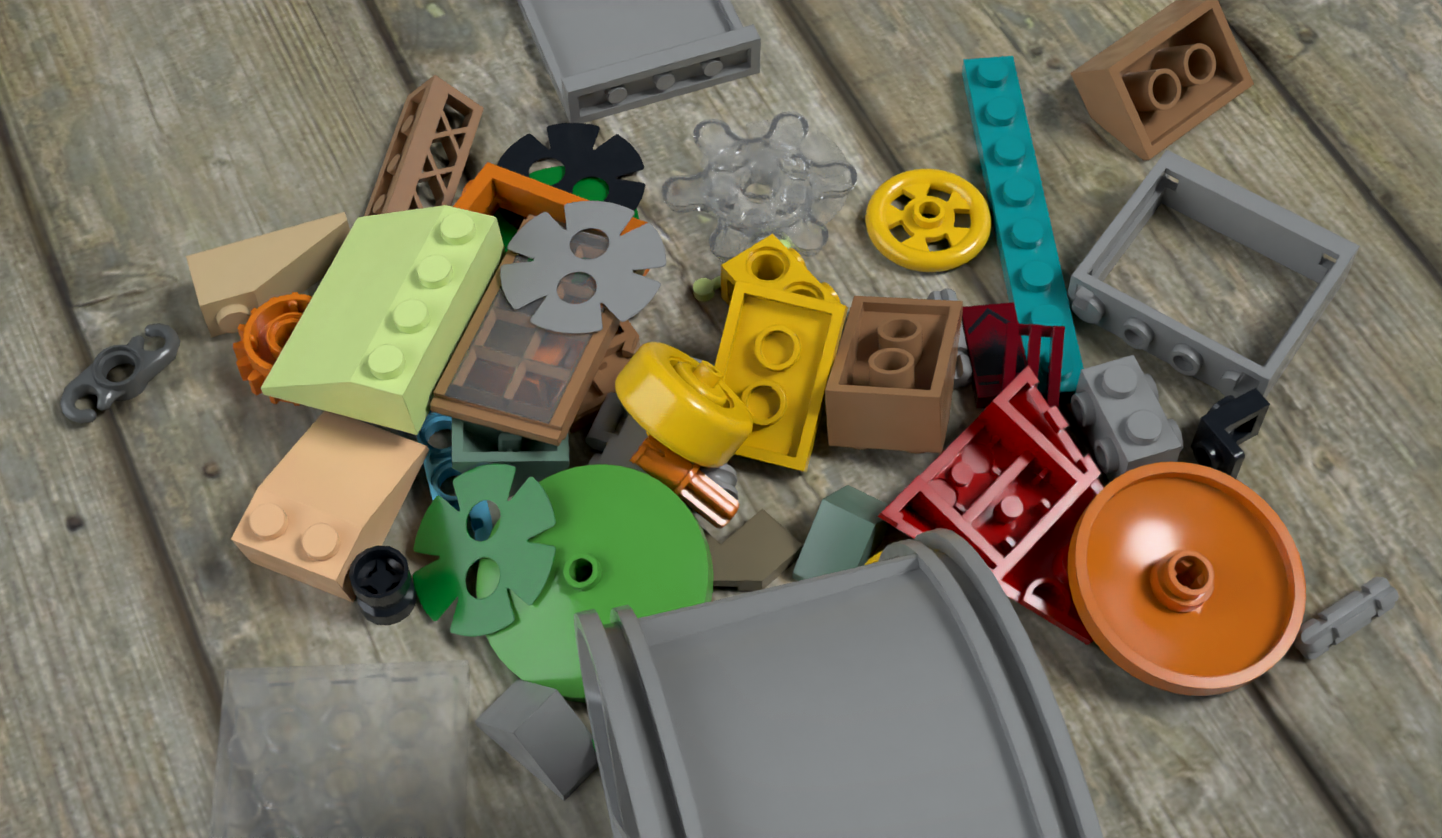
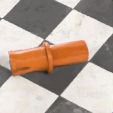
M650 434L629 460L633 464L638 465L651 477L670 488L684 503L716 528L721 529L726 526L738 511L740 505L738 500L700 471L701 465L692 464L687 459L664 446Z

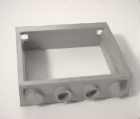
M1166 150L1071 275L1067 296L1070 310L1083 321L1096 324L1117 335L1129 346L1143 349L1171 364L1176 371L1184 375L1193 376L1219 390L1225 397L1233 395L1237 398L1257 388L1266 399L1346 280L1360 246ZM1170 176L1178 179V183L1170 180ZM1161 203L1319 283L1263 366L1103 282ZM1327 254L1337 261L1334 263L1324 258V255Z

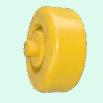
M660 342L644 343L615 380V390L620 402L633 419L646 430L647 436L650 434L664 446L695 464L709 468L725 465L752 432L753 421L748 409L740 398L721 380L723 377L721 372L709 362L702 360L699 363L684 352Z

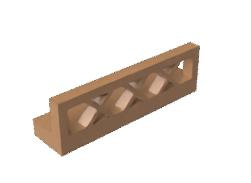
M436 75L410 93L406 98L364 216L423 208L416 192V186L418 183L427 181L436 200L435 206H451L484 108ZM445 103L465 116L461 128L451 130L443 111ZM433 143H442L449 159L448 167L437 168L430 151V146Z

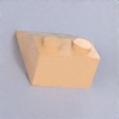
M324 411L257 488L231 540L252 563L354 602L356 595L349 578L350 566L356 556L365 549L378 545L382 546L429 452V448L426 445L357 419Z

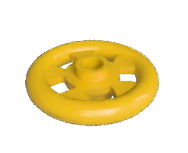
M939 169L909 170L886 180L871 196L865 215L867 232L876 249L893 263L919 272H943L960 267L971 261L985 246L990 236L992 225L989 206L980 191L964 178ZM930 189L937 190L951 196L949 201L946 202L938 197L927 196ZM903 194L912 199L905 206L904 210H899L891 205ZM955 213L969 214L970 228L954 227ZM922 214H932L936 217L925 218ZM903 225L904 230L911 237L900 242L892 235L890 229ZM944 238L948 240L950 248L940 251H929L927 243L937 242Z

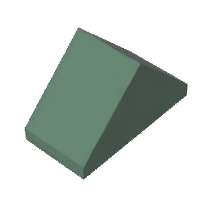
M452 417V468L460 473H464L486 464L515 466L516 472L509 497L516 494L529 477L533 476L540 482L546 477L569 467L568 434L565 440L561 441L560 446Z
M849 485L823 498L793 570L792 578L800 581L864 566L868 559L873 557L891 527L889 523L877 517L889 504Z

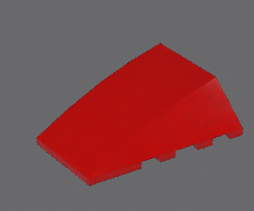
M1028 365L877 517L913 539L918 534L938 528L952 530L964 538L978 552L1009 598L1084 644L1089 645L1094 640L1078 615L1069 586L1068 553L1070 541L1080 516L1090 502L1104 488L1097 478L1101 472L1089 454L1083 457L1065 430L1069 424L1056 405L1050 408L1036 387L1039 380Z

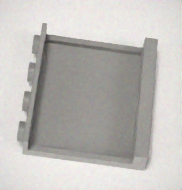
M517 0L569 123L589 122L760 73L761 38L754 24L743 27L730 0Z

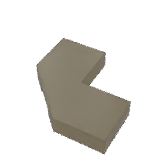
M763 509L722 544L702 528L712 557L713 586H738V591L765 589L798 560L804 546Z

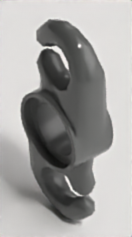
M160 323L150 324L145 328V335L151 338H164L166 343L162 348L154 351L144 350V338L142 336H135L131 338L127 345H113L101 351L93 363L64 388L60 401L62 413L73 422L89 423L96 419V412L92 409L79 410L75 406L79 398L86 395H96L98 398L96 406L99 410L103 411L109 409L114 401L130 400L141 394L148 382L176 359L180 346L178 333L168 325ZM131 364L135 366L134 373L124 381L112 382L106 379L108 372L117 365Z

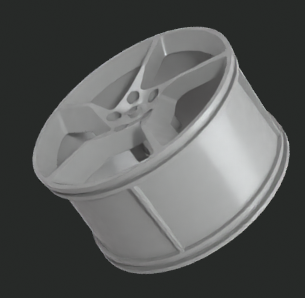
M938 528L918 534L914 540L907 539L887 545L881 553L879 561L872 564L637 618L633 609L628 604L612 608L610 623L604 625L595 609L574 614L575 637L584 693L614 838H1103L1099 820L1067 726L1032 643L1010 600L992 571L978 552L964 538L952 530Z

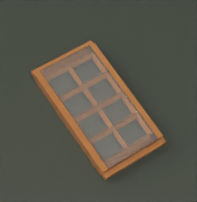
M529 214L527 219L523 220L519 230L536 216ZM556 221L564 230L567 229L566 223ZM592 229L578 232L570 242L572 253L581 259L597 258L604 254L609 246L608 236L604 232ZM508 250L433 392L434 397L430 403V408L435 413L560 446L561 441L565 440L621 321L601 303L603 329L598 332L567 334L550 331L530 322L531 317L546 297L544 296L518 310L513 309L505 297L502 288L500 267L504 264L531 262L534 259ZM646 269L634 270L633 273L643 276ZM571 273L560 280L557 286V294L567 303L580 304L593 297L597 284L594 278L586 273Z

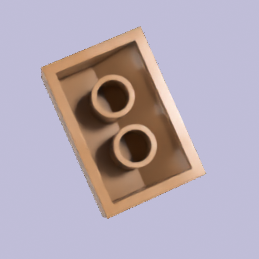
M1176 0L1070 73L1090 117L1142 160L1153 158L1254 85L1218 0Z

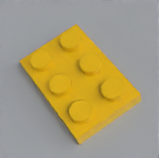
M736 279L714 365L723 375L721 380L744 403L753 421L751 434L734 455L807 472L825 401L826 385L837 353L848 310L846 305Z

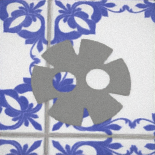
M604 201L567 203L564 206L566 230L549 213L543 212L528 221L512 238L507 249L532 258L534 261L504 264L500 267L501 284L505 297L513 309L518 310L545 296V300L531 317L530 322L550 331L567 334L601 331L603 329L601 303L619 321L625 322L638 314L653 299L661 286V283L633 273L634 270L666 266L665 248L659 233L651 223H646L620 236L635 212L618 204ZM598 229L608 236L609 246L606 252L597 258L581 259L572 253L570 249L571 239L582 230ZM582 272L592 276L596 281L597 289L593 297L588 301L580 304H570L558 296V283L566 275Z

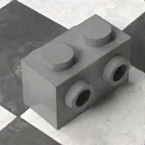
M1134 355L1081 370L1076 393L1071 397L1072 411L1077 423L1083 428L1095 452L1100 469L1106 474L1109 482L1125 472L1143 465L1169 461L1177 462L1180 451L1183 449L1181 431L1173 419H1167L1159 404V395L1154 379L1150 374L1143 373Z

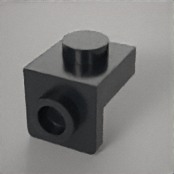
M1257 388L1237 398L1233 395L1222 398L1210 408L1206 415L1200 418L1191 444V449L1199 465L1216 469L1235 479L1237 478L1245 458V454L1239 447V444L1258 435L1270 405Z

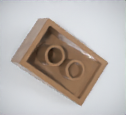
M854 296L825 389L829 446L850 447L857 450L869 448L900 450L915 454L925 452L942 453L950 419L963 301Z

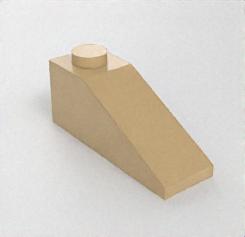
M345 212L186 256L199 306L211 338L226 333H237L239 324L247 323L251 316L250 311L253 308L257 309L272 297L292 294V292L302 294L323 278L350 232Z

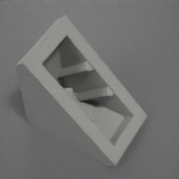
M517 679L475 720L477 727L563 801L599 766L592 743L593 735L557 689Z

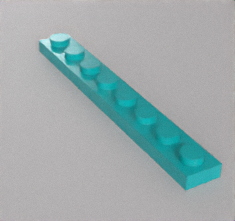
M1001 56L963 59L962 77L1009 303L1014 302L1019 324L1065 327L1059 404L1071 403V397L1076 393L1080 373L1084 367L1014 57ZM1021 336L1027 362L1029 336ZM1041 337L1038 371L1039 383L1037 384V389L1043 398L1046 399L1050 338Z

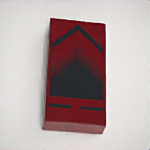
M1014 302L963 307L962 325L967 345V354L972 369V388L976 408H986L1001 393L1006 323H1019ZM1018 335L1015 378L1027 366L1021 335Z

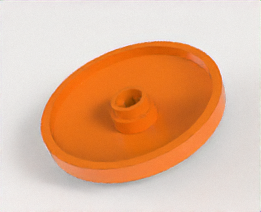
M1169 461L1147 464L1129 470L1107 484L1090 502L1080 516L1070 541L1068 553L1069 586L1076 610L1086 630L1094 642L1116 665L1133 677L1158 689L1189 696H1209L1234 691L1248 685L1281 660L1293 644L1301 627L1306 603V581L1300 554L1292 536L1277 513L1255 491L1239 480L1216 469L1194 463Z

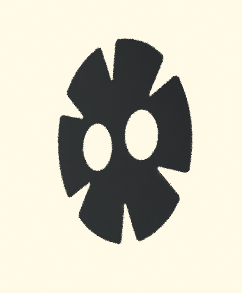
M560 123L548 126L547 133L550 149L546 148L532 134H526L506 150L497 166L530 178L529 170L533 163L543 158L557 159L564 165L565 175L561 181L550 186L573 194V188L578 181L587 177H597L604 180L609 186V194L604 202L618 204L634 211L643 197L646 186L642 182L616 179V177L644 169L642 159L635 148L626 139L616 134L594 150L593 147L600 127L586 123ZM501 207L498 209L503 217L518 230L523 220L527 219V217Z

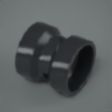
M378 545L367 548L356 556L350 566L349 578L363 616L368 621L377 625H392L408 617L415 607L417 595L404 555L399 550L390 546Z

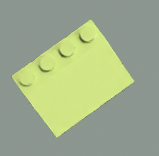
M447 205L358 217L261 386L263 394L418 435L431 409L430 403L434 397L433 392L506 254L497 218Z

